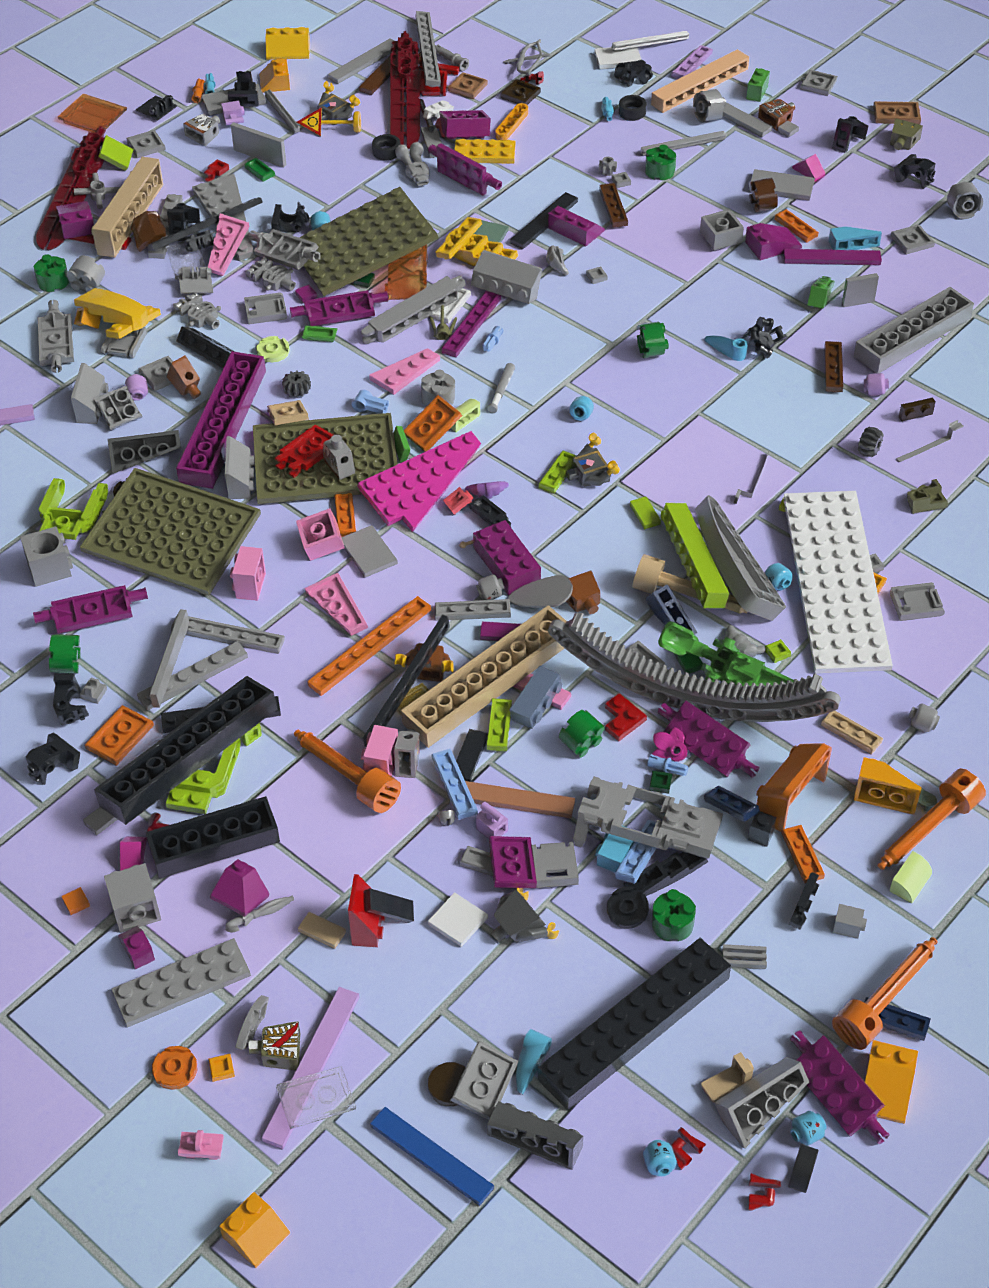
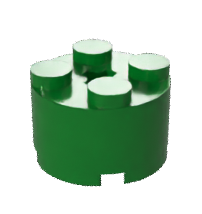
M662 144L659 147L646 151L645 173L649 178L655 180L656 177L660 178L659 180H668L674 176L676 153L672 149Z
M45 254L33 266L36 281L41 290L55 292L54 289L59 288L62 290L69 284L68 270L64 258Z
M657 321L637 326V330H640V335H637V344L640 354L644 353L642 357L649 358L664 355L665 350L669 349L668 340L664 336V323Z
M51 635L49 645L50 672L79 673V662L76 661L81 658V647H77L80 645V635Z
M580 710L568 719L567 723L569 725L566 729L562 727L559 733V739L576 755L582 758L587 754L592 745L596 747L601 743L603 739L601 734L605 727L587 710Z
M671 889L661 894L653 904V931L665 941L677 939L682 941L686 939L693 931L696 905L687 895L680 893L676 889Z

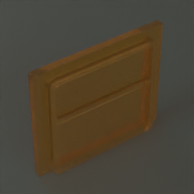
M82 94L58 116V119L62 120L65 124L95 133L99 126L107 129L127 110V107Z

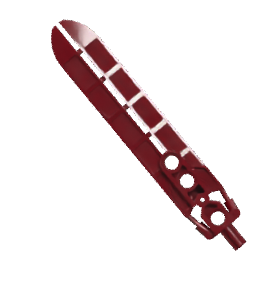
M403 31L401 37H398V41L392 42L390 134L398 137L401 145H404V136H407V148L410 149V146L420 139V63L418 42L412 41V38H409V33ZM404 92H406V102H404ZM404 107H407V117H404ZM404 121H407V132H404Z
M99 126L95 133L88 132V135L83 136L79 148H76L72 154L68 169L36 234V242L42 250L45 249L48 242L47 250H52L66 240L63 236L56 206L83 202L87 194L74 195V188H90V184L93 181L92 174L97 173L103 165L104 160L98 157L106 129L102 126Z

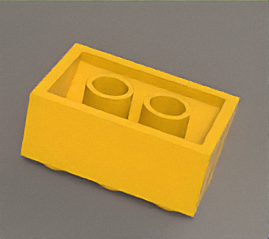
M272 27L266 29V60L278 58L309 59V28Z

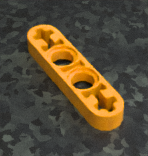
M517 104L496 128L495 138L497 140H507L528 115L527 104Z

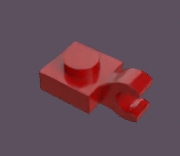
M218 159L207 166L208 169L204 172L205 175H208L205 181L209 182L216 175H223L229 170V164Z

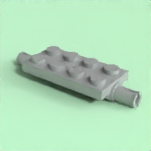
M274 229L270 233H259L254 230L248 233V239L257 242V247L253 250L256 256L265 257L268 260L297 270L303 267L308 259L314 262L320 260V253L316 251L319 247L314 242Z
M53 299V304L52 300L48 302L49 310L44 317H37L40 366L51 365V370L54 373H57L56 368H58L59 373L62 370L61 363L74 362L71 313H61L58 308V301Z

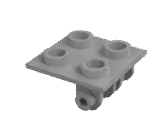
M208 266L200 267V272L198 267H196V272H194L193 267H191V272L190 267L179 268L178 277L181 294H191L193 292L213 293L211 268H208Z

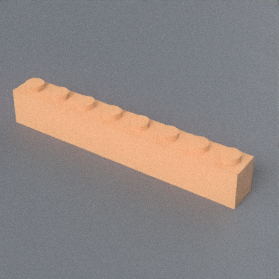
M737 49L652 92L651 105L664 113L693 98L696 93L709 90L748 70L749 56Z

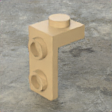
M740 1052L733 1056L730 1068L703 1081L701 1087L712 1102H716L751 1080L754 1067L748 1058L745 1059Z

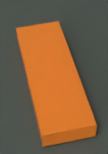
M787 209L775 215L774 220L787 227L806 243L818 237V231Z
M351 493L334 495L336 518L341 537L356 532L353 496Z
M802 825L782 829L781 834L804 884L812 872L819 875L817 880L824 879L825 873Z

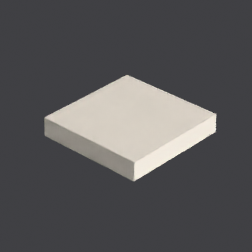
M454 892L428 920V925L462 947L488 919V914Z

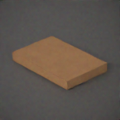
M875 101L873 103L876 123L894 124L895 118L921 124L918 102Z

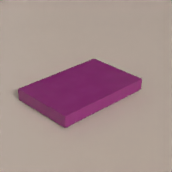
M490 836L489 848L494 887L536 888L537 880L531 837Z

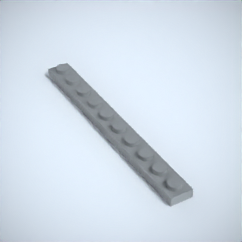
M416 11L415 18L425 85L440 87L441 80L430 12Z

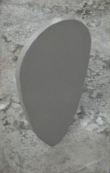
M554 575L520 587L511 593L508 599H510L511 603L521 607H556L569 599L573 591V585L566 576Z

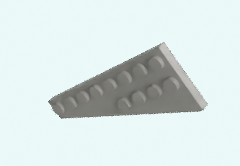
M235 174L192 186L193 193L210 217L242 204ZM244 211L231 216L246 222ZM247 230L235 253L239 261L254 256L252 242L248 239L249 230Z

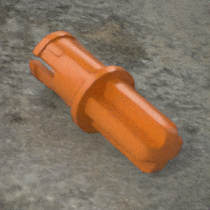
M200 78L197 79L196 85L192 89L193 95L191 99L194 103L200 102L201 96L204 93V80Z

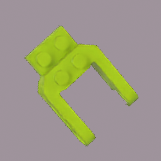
M53 478L38 509L42 523L39 531L57 527L58 532L63 533L64 539L76 540L79 533L87 532L95 526L108 496V485L106 483L97 484L84 511L57 508L65 492V481Z
M240 738L223 750L215 773L197 770L172 789L166 801V808L206 814L211 799L213 797L218 798L226 792L240 752Z

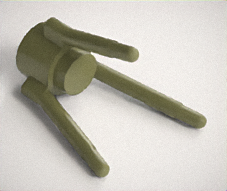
M441 305L440 324L436 327L433 317L430 316L429 318L434 337L438 340H447L452 335L457 317L454 318L449 329L447 324L444 323V305Z

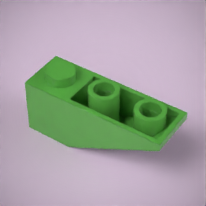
M828 276L819 277L811 286L807 305L823 309L827 304L835 281L831 280V277Z

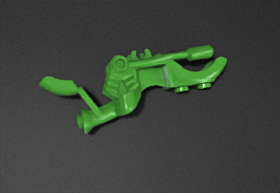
M670 621L665 625L658 640L660 647L679 656L694 654L710 660L711 665L703 663L701 670L706 675L705 680L708 678L712 682L716 679L721 682L724 680L727 684H730V681H732L735 685L740 682L742 686L745 683H748L750 686L752 683H755L757 686H759V683H762L766 686V683L769 682L773 686L774 682L779 685L781 681L786 684L788 680L794 682L793 679L766 667L764 662L741 653L734 645L736 641L726 636L724 640L715 638L712 645L718 647L716 651L708 647V645L699 642L693 631Z

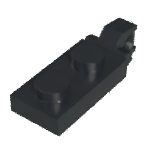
M484 495L469 504V508L490 525L506 520L511 527V522L508 520L506 512Z
M810 873L788 925L800 930L806 922L807 918L804 912L808 913L812 904L809 897L810 895L815 896L820 885L816 883L818 874Z

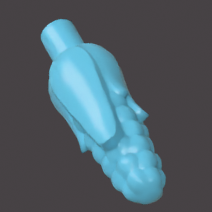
M604 97L601 105L602 114L606 117L607 121H611L614 114L612 101L608 97Z

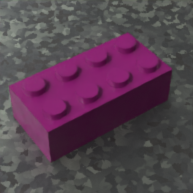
M506 520L473 533V548L491 573L497 579H502L504 590L508 596L520 587L541 579L540 565Z

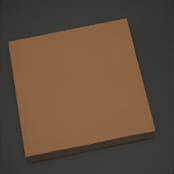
M462 72L450 84L448 91L474 99L488 85V80Z

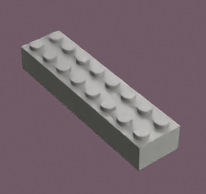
M948 287L856 341L853 357L875 373H881L971 319L974 302L952 287Z

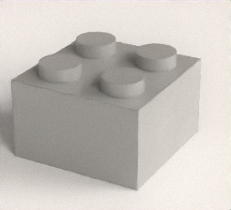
M730 209L701 217L700 233L713 250L742 243L744 227Z

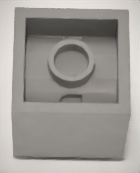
M57 527L20 536L36 587L72 577L70 569L73 568L71 559L67 558V556H70L67 545L63 546L65 539L63 533L58 532Z
M146 863L104 875L120 933L136 926L141 927L162 920Z

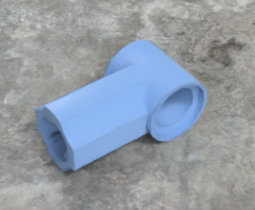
M360 390L352 402V407L358 412L369 410L381 414L386 413L389 406L388 400L374 397L367 390Z

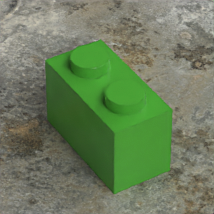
M762 68L755 69L748 83L746 99L761 102L768 88L770 71Z

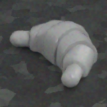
M554 245L550 246L547 251L546 262L552 268L561 271L564 276H567L569 271L564 264L563 249Z
M729 625L727 627L725 636L736 641L734 645L741 653L755 657L756 654L765 652L764 646L756 647V644H752L745 635L735 632L734 626Z

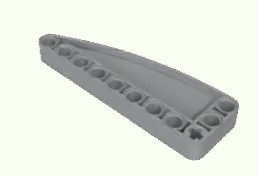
M707 495L695 510L703 537L721 575L744 610L773 621L786 608L785 603L719 503L712 496Z

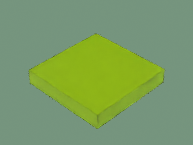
M106 135L98 157L126 171L134 149Z

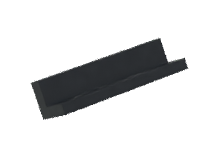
M182 326L176 342L222 368L225 367L231 352H236L190 327Z

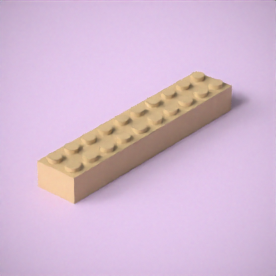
M546 606L402 709L403 725L407 729H413L418 732L420 741L429 748L491 703L492 698H498L539 666L565 649L550 636L548 628L553 620H561L564 623L567 621L550 606Z

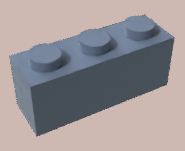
M539 666L510 708L512 721L533 729L536 723L541 721L546 708L551 706L552 699L556 693L558 694L562 689L560 674Z

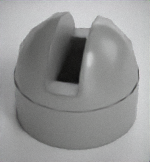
M455 811L438 812L441 824L446 826L447 820L449 825L453 824Z

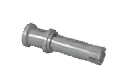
M439 44L435 45L436 54L450 61L453 66H458L461 71L467 70L470 64L469 59L461 57L458 53L454 54Z

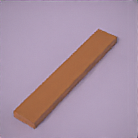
M465 781L475 804L486 802L494 807L572 818L575 798Z

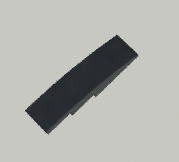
M676 852L661 863L657 860L645 868L635 884L626 881L623 885L625 887H634L642 891L645 896H648L686 877L708 863V860L686 852L681 854Z

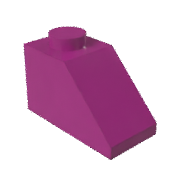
M136 926L118 935L135 970L155 961L152 947L141 928Z

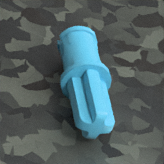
M209 73L205 75V93H214L216 84L213 74Z

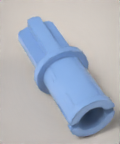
M495 326L492 332L486 336V340L482 345L484 351H491L493 346L499 342V337L503 334L502 328L498 331L500 326Z
M651 754L648 759V767L660 769L666 773L671 772L686 776L688 772L687 765L671 761V758L666 759Z

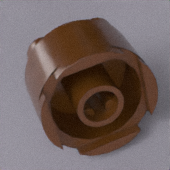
M772 178L749 182V188L752 191V194H749L751 204L754 203L755 213L778 207V197L774 191L776 186Z

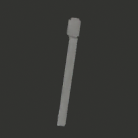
M958 420L949 423L947 436L896 459L902 462L951 440L953 431L963 428L964 425L960 422L958 423Z
M738 489L734 503L737 504L740 495L752 498L753 494Z

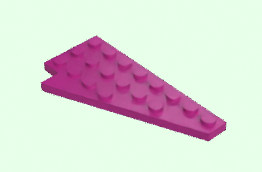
M472 431L467 432L359 482L357 487L387 526L403 520L413 532L480 448L481 442Z

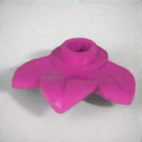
M674 727L670 734L666 732L655 733L653 741L657 749L652 754L661 758H671V760L676 762L684 760L688 750L684 744L685 736L683 732ZM676 748L681 749L678 754L674 753Z

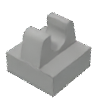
M91 677L80 692V697L83 700L98 704L106 693L107 686L100 683L98 679Z

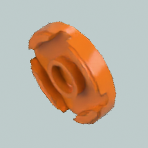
M179 1045L169 1046L164 1049L165 1051L155 1056L152 1063V1074L156 1083L161 1087L170 1090L181 1089L189 1085L195 1078L198 1071L197 1060L188 1048Z

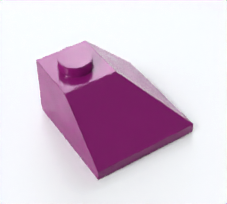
M237 859L225 868L210 895V899L245 917L265 901L270 893L256 869Z

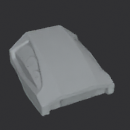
M127 386L110 391L94 399L110 430L143 417Z

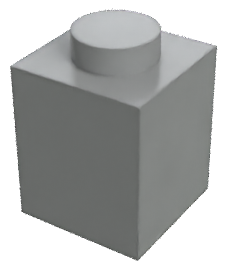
M839 904L833 933L858 939L860 931H865L867 919L863 918L865 910Z

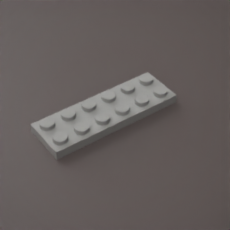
M235 938L111 989L128 1028L250 977L251 973Z

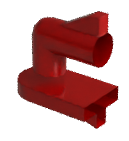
M539 71L536 74L521 77L520 80L525 82L536 80V85H539L544 81V73Z
M682 1127L677 1130L698 1153L703 1151L706 1143L691 1136ZM678 1137L671 1146L678 1166L682 1170L692 1161V1158L682 1149L687 1143Z
M751 1173L749 1186L768 1188H765L764 1195L749 1194L748 1210L753 1211L763 1206H773L775 1203V1190L771 1188H780L781 1181L765 1179Z

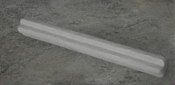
M271 90L265 91L266 99L295 134L300 132V126Z

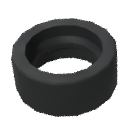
M638 95L622 97L619 100L620 117L632 121L642 119L646 115V100Z
M382 134L375 137L372 141L374 157L380 160L397 158L395 150L401 145L400 140L391 134ZM383 146H391V148H380V147H383Z
M804 1144L800 1145L789 1181V1188L803 1193L807 1192L819 1152L818 1149Z

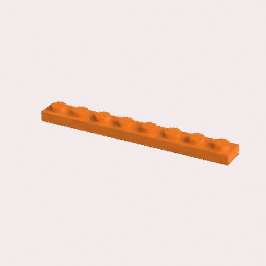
M419 596L415 597L307 681L308 686L320 696L324 695L429 613L431 605Z

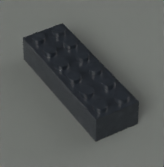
M266 796L146 832L159 879L280 842L278 827Z

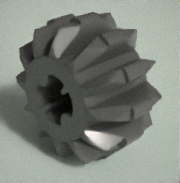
M290 371V374H285V377L282 379L283 390L289 397H303L311 389L310 377L304 371Z
M869 426L865 428L859 438V453L866 457L876 456L882 446L883 432L875 427Z

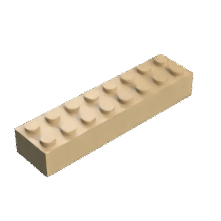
M143 156L140 158L127 179L124 180L123 185L118 189L114 198L111 199V202L105 208L103 214L92 227L97 255L114 258L117 256L123 243L133 232L130 228L133 219L147 211L163 187L159 159Z

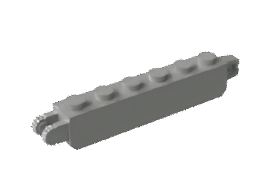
M446 276L377 317L372 318L368 321V326L361 330L363 343L369 344L376 340L384 343L429 317L432 313L441 310V305L446 307L458 300V291L466 286L465 280L461 276L452 279Z

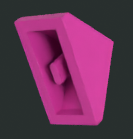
M816 154L792 166V169L802 175L815 178V182L825 176V171Z
M126 836L120 841V871L131 868L134 865L143 864L147 837Z

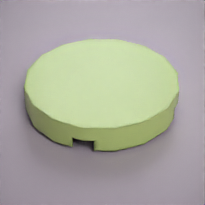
M278 336L263 338L256 346L257 355L264 356L265 362H279L284 360L290 352L289 343L284 338L279 339Z

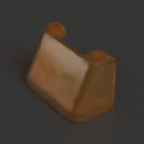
M427 245L388 264V283H385L388 300H406L427 287Z

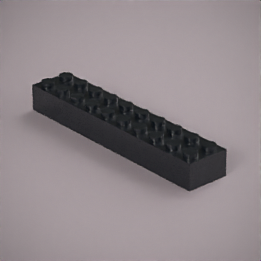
M245 676L96 787L94 791L99 807L127 825L277 710L274 691Z
M701 937L698 938L538 1066V1081L569 1111L729 980L731 965Z

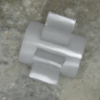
M606 156L599 160V171H602L603 175L611 176L613 172H616L617 161H614L612 157Z

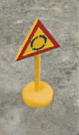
M321 107L296 123L321 136V124H353L354 131L360 133L361 113L360 111H355L353 113V120H322Z

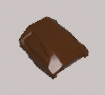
M145 211L132 221L130 228L133 231L136 247L139 252L143 251L148 244L166 236L165 227L157 211Z

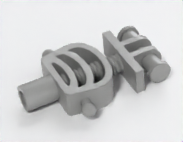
M265 257L261 261H256L255 265L252 264L250 269L245 271L247 277L251 278L253 275V281L255 282L263 278V285L267 291L270 289L277 291L282 286L292 291L296 286V283L291 280L292 268L288 270L282 265L273 266V261H268Z
M193 292L190 296L186 295L185 300L181 298L178 303L173 304L174 309L180 311L181 316L188 313L190 327L195 325L201 328L208 324L213 329H217L220 325V321L216 318H218L217 311L221 310V306L215 307L211 302H203L202 296H198L196 292Z

